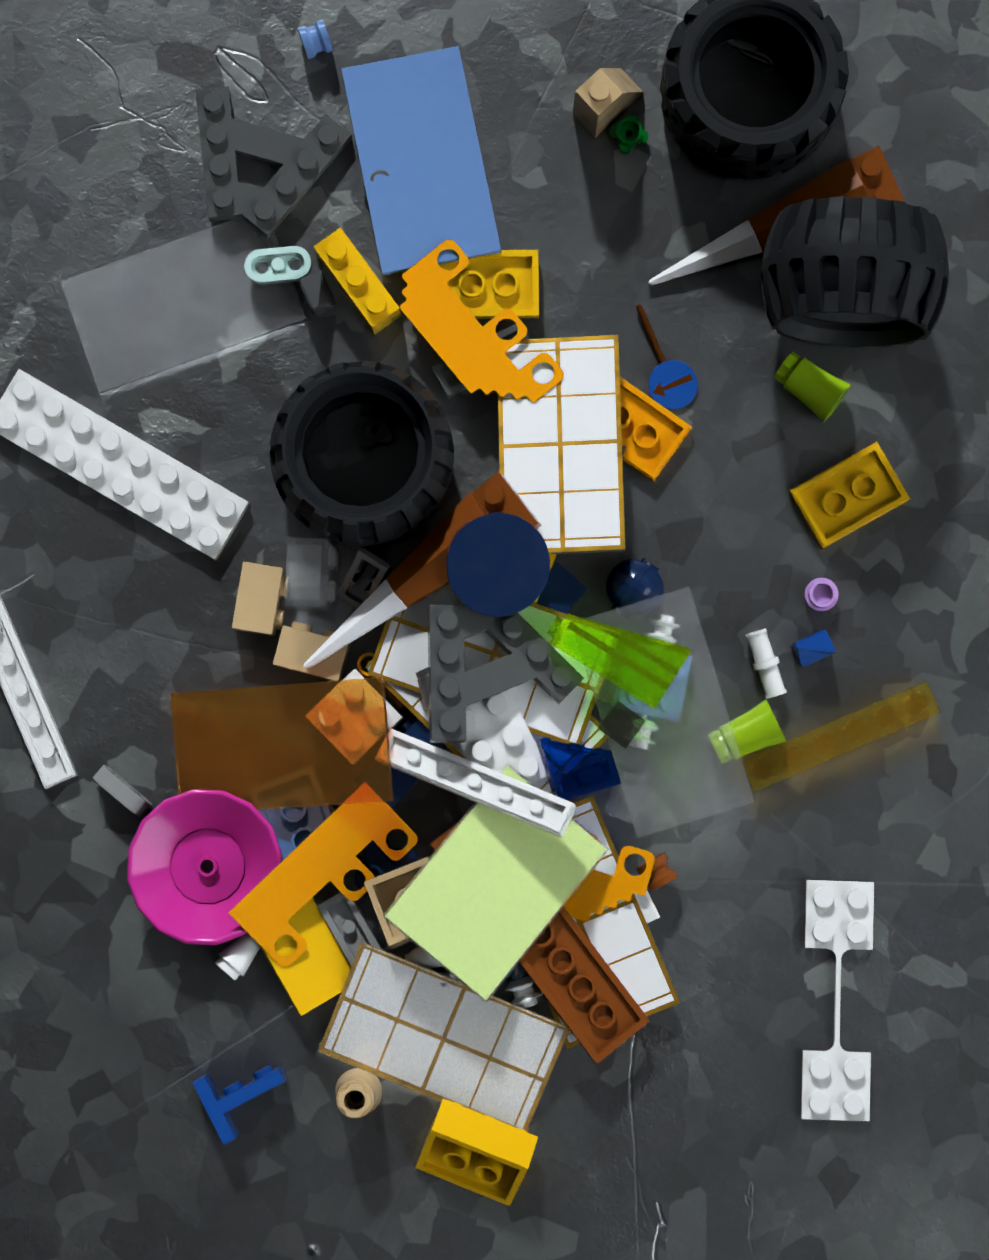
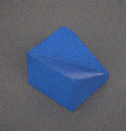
M824 629L793 643L791 646L801 667L836 653L831 639Z

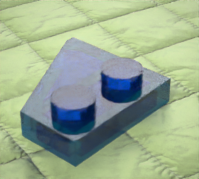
M546 737L536 740L553 795L570 800L622 784L612 751L586 748L584 745L556 742Z

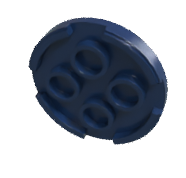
M493 512L465 523L457 531L450 542L446 554V571L452 590L467 607L487 616H508L530 606L542 593L549 576L550 557L543 537L530 523L513 514Z

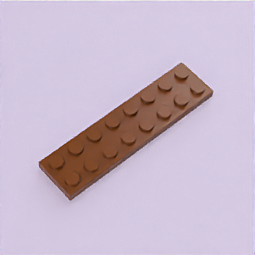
M463 819L429 844L435 853ZM562 905L517 962L594 1063L598 1064L649 1023L650 1020Z

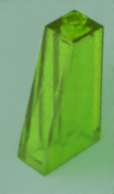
M566 613L563 619L557 616L547 631V634L552 636L548 643L653 709L657 707L691 653L690 649L681 645Z

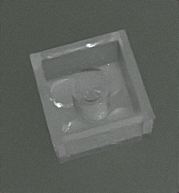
M287 537L285 606L290 611L331 612V604H337L338 585L335 584V581H332V571H338L339 551H337L336 547H333L329 539Z

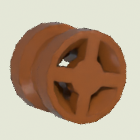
M665 852L655 856L647 887L648 892L656 890L678 877L676 871L670 869L667 864L668 856ZM646 862L635 868L639 875L645 871Z

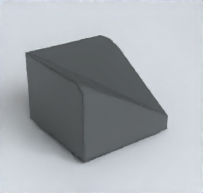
M318 270L300 279L299 284L313 315L317 316L337 306L322 270Z

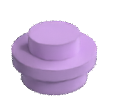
M827 578L812 580L806 586L804 592L806 603L816 611L831 609L836 604L839 596L836 585Z

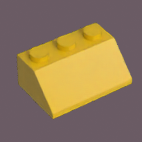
M443 1098L415 1168L510 1206L529 1168L538 1136Z

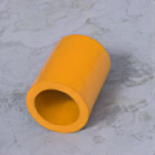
M371 652L362 654L357 661L358 670L366 677H373L367 675L368 673L362 668L365 659L374 657V653Z

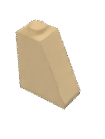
M600 68L575 91L573 115L596 138L644 92L621 68Z

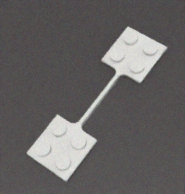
M806 880L805 948L830 949L835 954L834 1044L826 1051L802 1050L801 1119L870 1121L871 1052H850L843 1050L840 1046L841 958L843 953L850 949L873 950L874 882Z

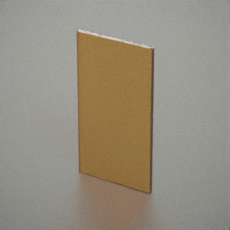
M384 677L171 693L179 794L192 789L224 790L252 803L257 810L394 801Z

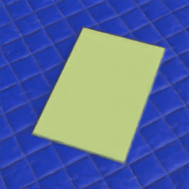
M508 763L499 772L535 787ZM475 802L382 917L487 1003L607 853L609 848L573 818H571L563 838Z

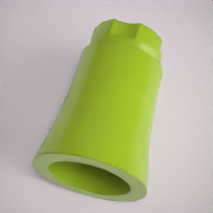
M795 352L788 355L774 375L775 380L784 384V389L796 396L811 409L823 423L831 416L852 385L819 368L807 358L802 359Z
M766 699L748 712L719 726L720 730L708 734L721 764L728 762L732 758L737 760L760 749L786 742Z

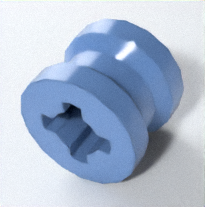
M323 19L316 21L314 26L308 28L301 26L297 28L308 60L315 58L319 52L329 53L333 51Z

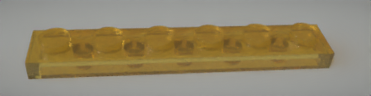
M926 681L743 759L740 763L752 791L756 792L940 713V710Z

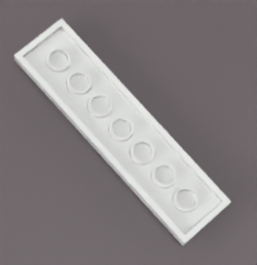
M18 369L0 399V435L214 560L218 559L250 504L245 499Z

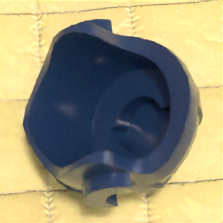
M644 558L641 561L628 559L617 564L608 575L606 581L607 596L610 602L614 604L611 609L628 619L629 616L647 614L657 608L664 595L663 580L657 572L659 568Z

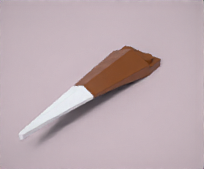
M877 146L843 161L650 279L648 284L656 285L763 253L774 221L779 212L783 211L790 204H798L809 199H824L838 196L875 197L876 199L905 201L880 146Z
M496 472L473 493L469 492L305 662L303 667H313L370 630L450 584L446 571V554L454 535L465 523L493 512H504L519 516L530 523L535 529L542 526L503 474Z

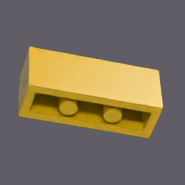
M341 227L314 246L318 259L374 335L401 317L399 306Z

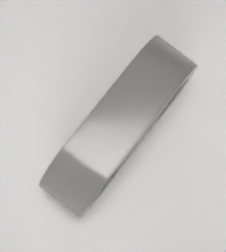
M105 764L93 776V779L139 818H142L152 807V803Z

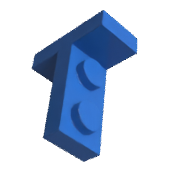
M270 1064L253 1073L255 1080L245 1085H242L239 1080L222 1089L224 1093L222 1097L209 1073L197 1078L192 1083L223 1145L236 1139L239 1135L228 1111L285 1082L287 1076L282 1066L273 1070Z

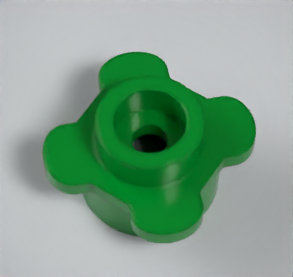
M634 114L627 115L625 119L621 120L618 124L611 125L609 129L610 136L617 140L619 150L625 154L630 153L634 146L639 143L645 144L648 140V132L643 130L638 117ZM627 131L632 133L630 137L626 136Z

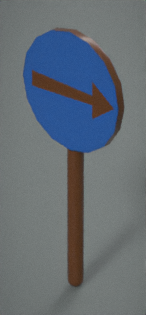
M638 304L636 309L660 363L654 368L649 377L648 388L650 396L666 409H681L691 403L697 393L698 382L696 374L684 362L665 360L644 308L641 304Z

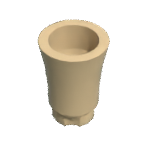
M353 1068L343 1073L335 1087L337 1106L345 1116L350 1118H361L375 1110L382 1098V1086L378 1077L373 1072L364 1068ZM353 1090L363 1094L361 1101H354L351 1098Z

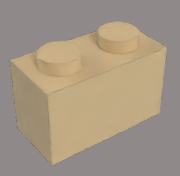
M243 561L232 629L275 637L276 629L282 630L285 610H280L282 596H288L290 577L285 576L286 570L284 568Z
M293 621L291 627L283 625L273 665L340 683L351 644L349 643L313 667L305 668L303 667L305 662L326 642L334 631L325 630L324 635L312 633V626Z

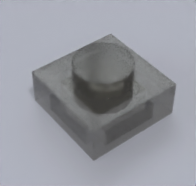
M617 700L597 728L626 749L646 721Z

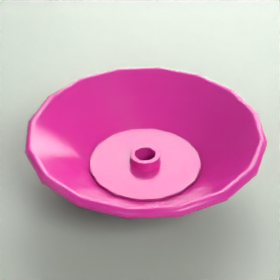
M192 789L165 799L141 821L128 849L127 881L137 909L157 931L184 944L219 945L247 934L228 912L282 862V852L272 825L252 803L224 790ZM205 860L212 861L214 865L210 873L202 869V863Z

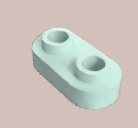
M299 246L257 249L247 256L244 268L248 278L258 285L299 282L301 278L310 274L312 261L308 252ZM298 260L302 263L300 269H290L292 261ZM262 263L267 264V272L260 274L256 271L258 265Z

